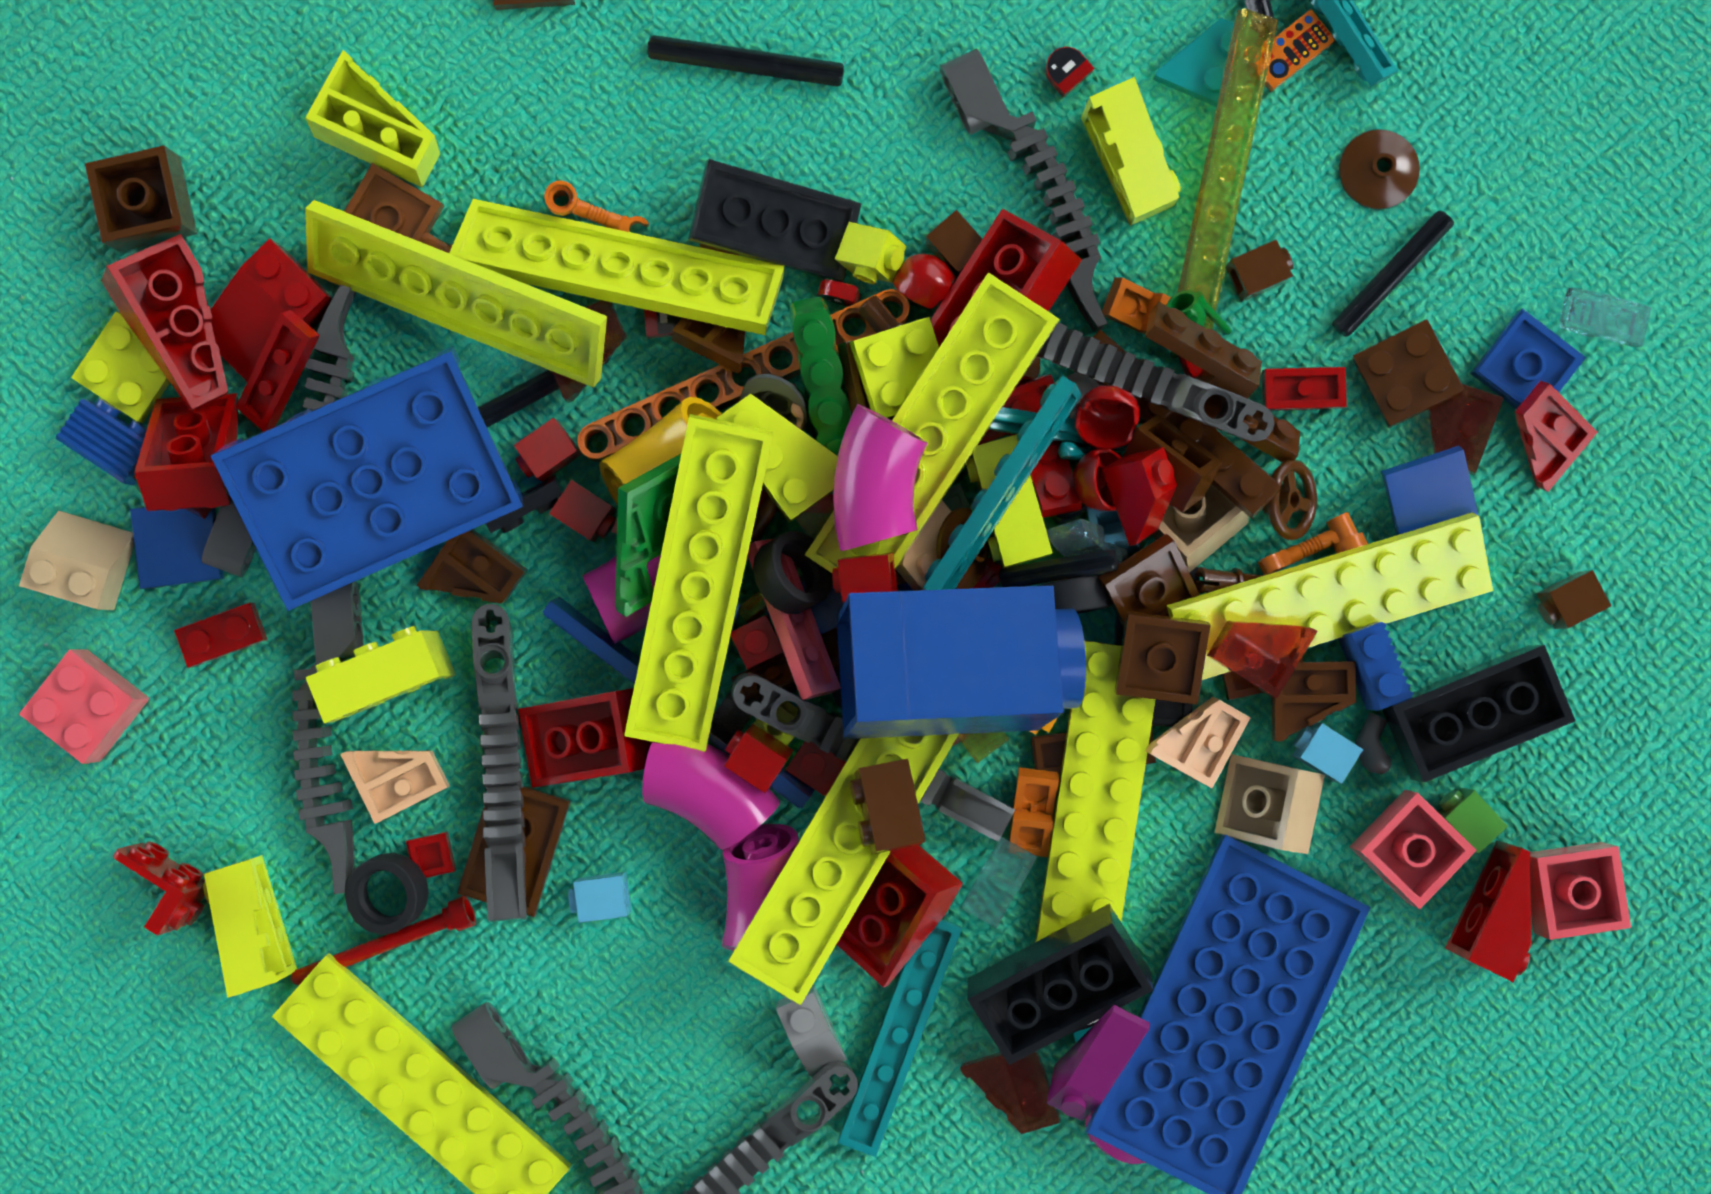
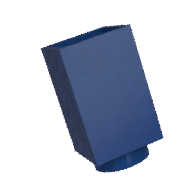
M1053 585L849 593L836 617L843 739L1033 731L1041 729L1063 714V709H1076L1082 703L1086 682V653L1082 625L1075 609H1055Z

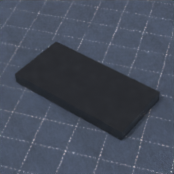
M708 159L705 163L688 240L750 258L785 265L784 267L829 280L843 282L847 269L836 261L835 257L848 223H857L862 203Z

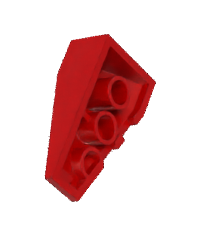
M176 235L107 265L101 279L104 287L122 317L190 411L226 395L228 388L219 346L216 344L211 323L212 314L206 300L202 269L182 235Z

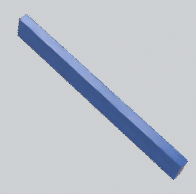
M561 597L553 599L543 610L544 616L635 684L640 660L639 656L620 642L614 644L606 631ZM709 733L708 740L728 755H731L725 751L727 745ZM784 766L770 786L797 808L801 809L814 792L813 788L787 772Z

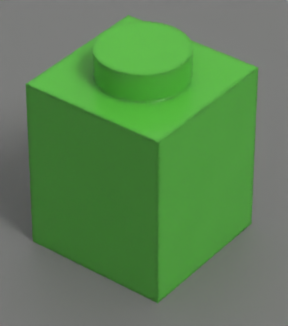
M1456 788L1445 795L1439 802L1441 808L1437 812L1477 850L1476 854H1479L1508 827L1475 790L1462 788L1459 791Z

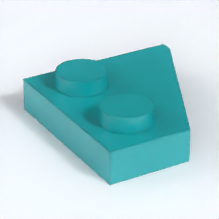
M1220 18L1158 69L1153 80L1224 110L1254 44L1257 33Z

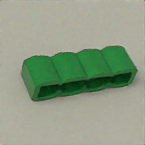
M819 296L792 302L789 318L793 336L798 347L797 359L805 385V400L807 401L808 412L812 422L813 439L838 456L842 439L850 420V406L842 384L843 369L835 346L834 323L826 302Z

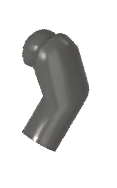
M1369 712L1355 744L1363 749L1359 756L1363 767L1371 773L1384 774L1389 771L1392 762L1379 739L1388 721Z

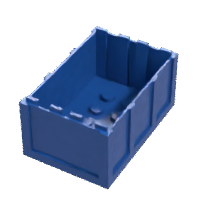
M454 346L438 352L437 356L389 378L385 375L371 381L364 389L311 411L309 408L295 414L285 423L242 441L240 438L226 444L211 455L287 611L523 507L521 490L516 480H511L459 368L460 359Z

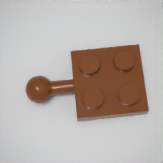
M372 163L344 212L447 253L450 252L453 243L449 245L430 234L432 227L445 206L438 200Z

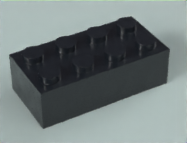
M1527 645L1416 690L1412 698L1382 709L1410 779L1423 783L1576 721L1545 645Z
M1109 903L969 977L967 1000L1010 1065L1101 1018L1113 1005L1121 1008L1154 990L1150 968Z

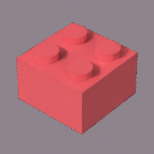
M69 649L19 715L80 763L88 764L102 761L150 698L88 649Z
M1404 790L1349 846L1407 904L1421 909L1477 851L1419 793Z
M1595 842L1530 852L1531 919L1534 934L1553 940L1631 928L1619 846Z

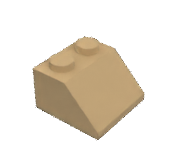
M1211 484L1204 498L1183 513L1169 505L1159 529L1152 535L1157 540L1167 533L1175 541L1190 573L1248 524V515Z
M58 511L31 546L19 586L94 609L115 610L134 548L133 532Z
M1231 754L1214 833L1226 834L1233 838L1279 850L1308 854L1325 775Z

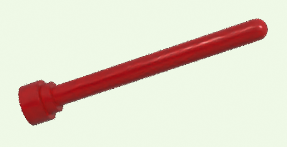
M461 896L448 901L447 907L442 908V913L406 926L396 933L383 935L332 956L342 966L348 967L446 928L450 931L456 929L459 932L476 925L475 913L469 899L466 896ZM321 960L296 969L291 974L292 983L300 985Z

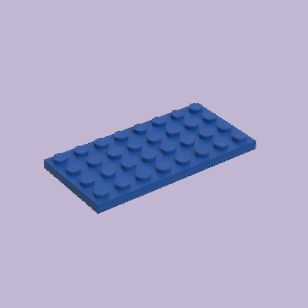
M1226 834L1222 835L1153 982L1154 991L1148 993L1138 1015L1139 1018L1150 1023L1149 1031L1103 1102L1094 1110L1085 1132L1208 1194H1242L1371 907Z

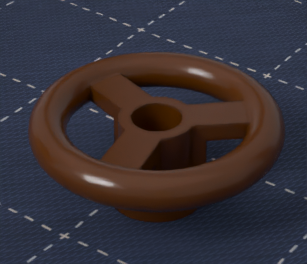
M1287 460L1281 463L1272 475V478L1281 485V490L1263 508V511L1269 516L1271 525L1278 535L1287 540H1296L1304 536L1313 523L1317 508V490L1309 468L1301 461ZM1294 472L1299 475L1303 483L1305 498L1301 497V493L1296 487ZM1298 510L1302 511L1303 515L1298 525L1294 528H1289L1286 524L1292 513Z

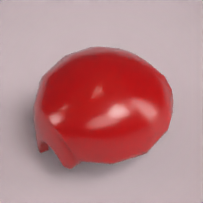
M916 254L907 258L900 269H898L893 279V285L911 301L931 309L945 298L957 278L949 265L940 258L929 254Z
M1096 386L1084 394L1079 402L1075 429L1083 442L1095 448L1115 449L1127 445L1131 442L1139 422L1140 406L1137 404L1135 397L1125 389L1118 386Z
M1099 448L1088 452L1080 459L1073 472L1074 489L1083 504L1091 509L1116 511V506L1102 469L1121 458V456L1110 448Z

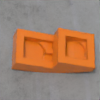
M1115 277L1102 313L1104 317L1146 335L1149 312L1158 301L1167 306L1171 297L1164 293H1153L1123 277Z
M1018 767L1012 807L1015 811L1011 817L1008 853L1048 857L1054 824L1053 812L1059 783L1058 772Z

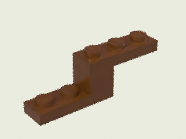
M1159 301L1149 312L1145 337L1203 369L1195 379L1228 390L1247 399L1259 387L1262 361L1257 359L1252 352L1247 349L1238 348L1223 339L1216 331L1200 326L1188 319L1180 310L1169 308ZM1211 395L1205 401L1204 411L1208 417H1215L1221 411L1222 404L1220 398L1217 395ZM1246 415L1243 422L1249 425V428L1256 429L1258 421L1253 416ZM1274 417L1273 430L1264 440L1256 442L1245 439L1241 440L1283 463L1287 460H1295L1298 457L1300 431L1295 429L1288 421Z

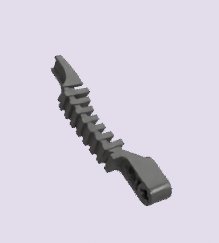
M977 49L940 65L939 69L944 84L967 132L971 135L984 130L1011 140L1012 143L1010 145L1012 148L1007 152L1011 161L1030 153V156L1025 158L1026 163L1022 166L1025 175L1039 169L1043 170L1037 173L1038 178L1034 181L1037 191L1050 185L1052 186L1051 189L1046 190L1047 195L1042 198L1045 206L1049 207L1056 203H1061L1060 206L1052 208L1053 213L1049 215L1051 224L1054 225L1067 219L1069 220V223L1055 227L1056 232L1052 236L1061 241L1076 237V241L1066 245L1076 255L1080 256L1083 254L1085 258L1082 259L1066 285L1075 304L1092 331L1097 332L1104 329L1103 326L1108 323L1096 300L1092 285L1094 269L1101 258L1098 251L1100 240L1097 233L1091 234L1090 229L1093 225L1090 216L1084 217L1082 211L1085 206L1082 198H1075L1076 187L1073 180H1066V167L1064 163H1057L1056 157L1058 154L1054 145L1048 147L1046 143L1048 136L1044 128L1040 130L1034 129L1037 120L1033 111L1019 118L1009 115L987 65Z
M340 285L323 316L317 331L320 336L314 347L317 352L337 357L336 365L309 358L304 367L309 369V371L331 376L330 384L307 378L305 388L325 394L323 402L305 398L303 407L310 408L312 411L347 396L349 391L345 389L347 381L352 382L355 372L351 371L355 358L351 355L345 343L344 325L356 292L351 291L350 287ZM231 499L230 505L220 507L203 551L202 563L238 577H243L250 566L256 547Z
M1061 323L1056 325L1037 354V357L1052 361V363L1061 367L1071 368V371L1078 374L1089 375L1090 379L1102 383L1106 382L1108 386H1118L1129 391L1135 397L1145 398L1144 401L1155 405H1163L1164 409L1184 415L1240 439L1254 442L1264 440L1270 435L1274 427L1273 414L1262 404L1192 377L1175 374V370L1164 366L1156 367L1154 362L1147 359H1136V355L1126 351L1119 352L1117 347L1109 344H1099L1100 340L1093 337H1082L1084 333L1074 329H1067V326ZM1217 395L1221 400V411L1215 417L1210 418L1204 411V404L1208 397ZM1246 415L1253 416L1258 421L1256 429L1249 428V425L1243 422Z
M355 581L311 601L316 663L311 669L294 670L295 680H306L305 677L317 673L315 666L324 661L339 657L342 663L347 658L355 657L353 650L364 646L360 594ZM306 680L297 691H292L293 701H298V710L292 711L293 721H298V730L293 731V741L298 740V750L293 751L294 761L299 760V770H294L295 780L301 781V789L296 790L297 800L303 801L304 808L298 811L300 820L305 819L306 833L319 840L327 850L332 865L334 894L345 893L347 880L355 869L352 820L325 824L323 816L353 809L351 799L322 804L321 796L343 792L341 782L320 785L319 777L336 774L335 764L318 766V757L332 755L331 745L317 747V738L332 736L331 726L316 728L317 719L321 718V715Z
M486 604L478 608L473 614L472 644L477 695L481 709L479 725L484 732V735H480L481 747L485 752V755H482V766L486 774H483V785L487 793H483V802L488 811L483 810L484 822L486 824V827H483V834L488 848L484 849L487 913L488 921L491 923L495 921L527 919L525 892L526 854L523 846L526 845L522 827H525L521 810V808H524V802L520 788H523V783L519 769H522V764L518 749H521L520 738L517 730L520 729L519 719L516 714L518 699L515 690L513 631L505 610L496 604ZM490 621H497L498 625L495 626V632L488 633L486 628H489ZM500 658L505 661L503 668L497 673L492 674L484 671V666L490 659Z
M752 672L743 673L737 676L732 683L731 696L741 710L787 734L808 743L810 741L826 753H829V750L832 751L835 757L844 762L845 759L848 760L860 740L843 739L842 717L833 712L830 714L823 707L808 700H802L800 696ZM754 682L757 683L756 689L759 691L760 697L758 699L750 698L748 702H744L745 696L740 691L743 685L751 687ZM785 701L795 702L798 709L796 717L789 722L779 721L776 716L777 707ZM940 768L920 802L928 806L931 803L934 804L939 812L999 842L1015 811L1014 808L972 787L955 776H948Z
M485 1002L452 1024V1031L456 1040L483 1081L491 1089L497 1088L504 1082L533 1087L537 1095L531 1102L536 1109L553 1098L557 1101L553 1109L548 1112L553 1122L568 1112L572 1115L567 1118L568 1122L563 1126L566 1134L569 1135L582 1128L583 1132L579 1133L580 1137L574 1142L578 1150L580 1151L592 1143L595 1146L588 1150L589 1154L583 1159L586 1166L590 1168L602 1160L605 1161L604 1164L594 1169L595 1173L589 1178L593 1187L615 1177V1180L598 1188L597 1194L643 1193L642 1188L638 1184L640 1176L636 1168L632 1171L630 1170L628 1155L626 1152L620 1154L618 1150L620 1143L615 1135L611 1138L607 1134L609 1127L604 1119L601 1121L597 1120L595 1117L597 1110L591 1103L588 1106L583 1101L585 1098L584 1093L580 1088L575 1091L571 1086L573 1079L568 1072L564 1075L554 1073L559 1067L554 1057L541 1066L533 1065L499 1013L489 1002Z
M840 1061L826 1064L776 1110L770 1111L766 1115L767 1120L761 1124L758 1122L751 1128L752 1132L748 1136L741 1137L736 1142L737 1146L732 1150L728 1149L717 1164L714 1162L707 1168L708 1172L703 1177L699 1176L692 1182L693 1186L686 1191L685 1189L680 1194H740L739 1189L744 1184L748 1187L754 1182V1175L758 1171L763 1174L770 1168L768 1162L774 1158L778 1162L790 1145L794 1146L821 1128L854 1097L857 1092L858 1082L851 1067ZM836 1074L838 1077H842L846 1074L847 1076L844 1078L847 1086L845 1089L840 1090L838 1087H834L830 1090L832 1086L831 1075ZM807 1100L816 1102L819 1105V1110L814 1118L803 1120L797 1116L796 1111L800 1103Z

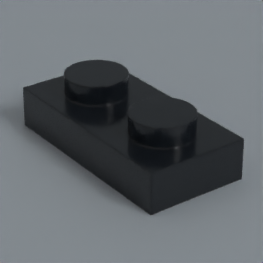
M553 475L522 492L523 507L485 524L491 533L498 529H501L503 533L509 532L520 526L524 522L522 516L536 509L538 514H541L553 508L558 501L557 497L563 493V487L556 475Z

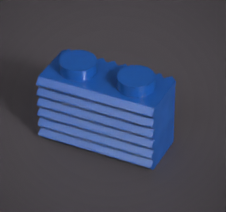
M101 398L96 403L81 399L78 406L74 408V412L70 414L69 419L65 422V426L56 435V439L120 482L135 486L137 479L134 472L147 427L135 420L127 424L117 417L121 411Z
M1383 622L1371 623L1338 638L1346 660L1355 661L1357 688L1366 710L1372 711L1382 710L1412 698L1414 693L1409 691L1411 685L1406 683L1408 677L1403 675L1404 669L1400 668L1402 662L1397 660L1399 654L1394 653L1395 646L1390 645L1393 639L1388 637L1389 631L1385 630L1386 623Z

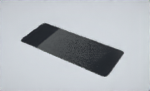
M731 690L714 712L710 728V734L726 745L729 744L738 730L742 731L752 716L746 714L735 704L731 696Z

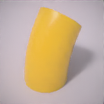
M688 397L639 437L603 459L599 463L600 472L617 506L618 488L682 453L690 414L716 419L722 413L710 403L700 398Z

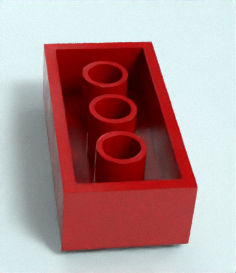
M1002 209L930 319L939 347L987 273L992 274L1049 312L1082 259L1060 239Z

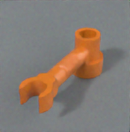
M555 181L546 188L544 194L547 208L555 215L566 216L571 213L594 221L602 226L605 225V227L630 232V227L634 224L649 227L648 221L641 216H633L631 218L621 216L580 200L577 197L575 188L566 181ZM560 196H565L569 199V202L565 206H558L555 204V200Z
M1346 512L1326 522L1329 530L1316 535V537H1312V539L1309 538L1305 542L1298 543V545L1271 554L1261 559L1258 564L1265 576L1332 546L1337 554L1367 545L1368 542L1363 532L1358 533L1349 513Z

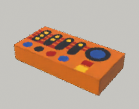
M1310 9L1249 57L1247 63L1268 90L1273 92L1331 46L1335 39L1318 16Z

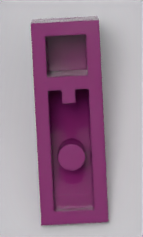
M1113 1005L1055 1063L1047 1104L1061 1110L1067 1116L1083 1121L1103 1102L1149 1031L1150 1023Z

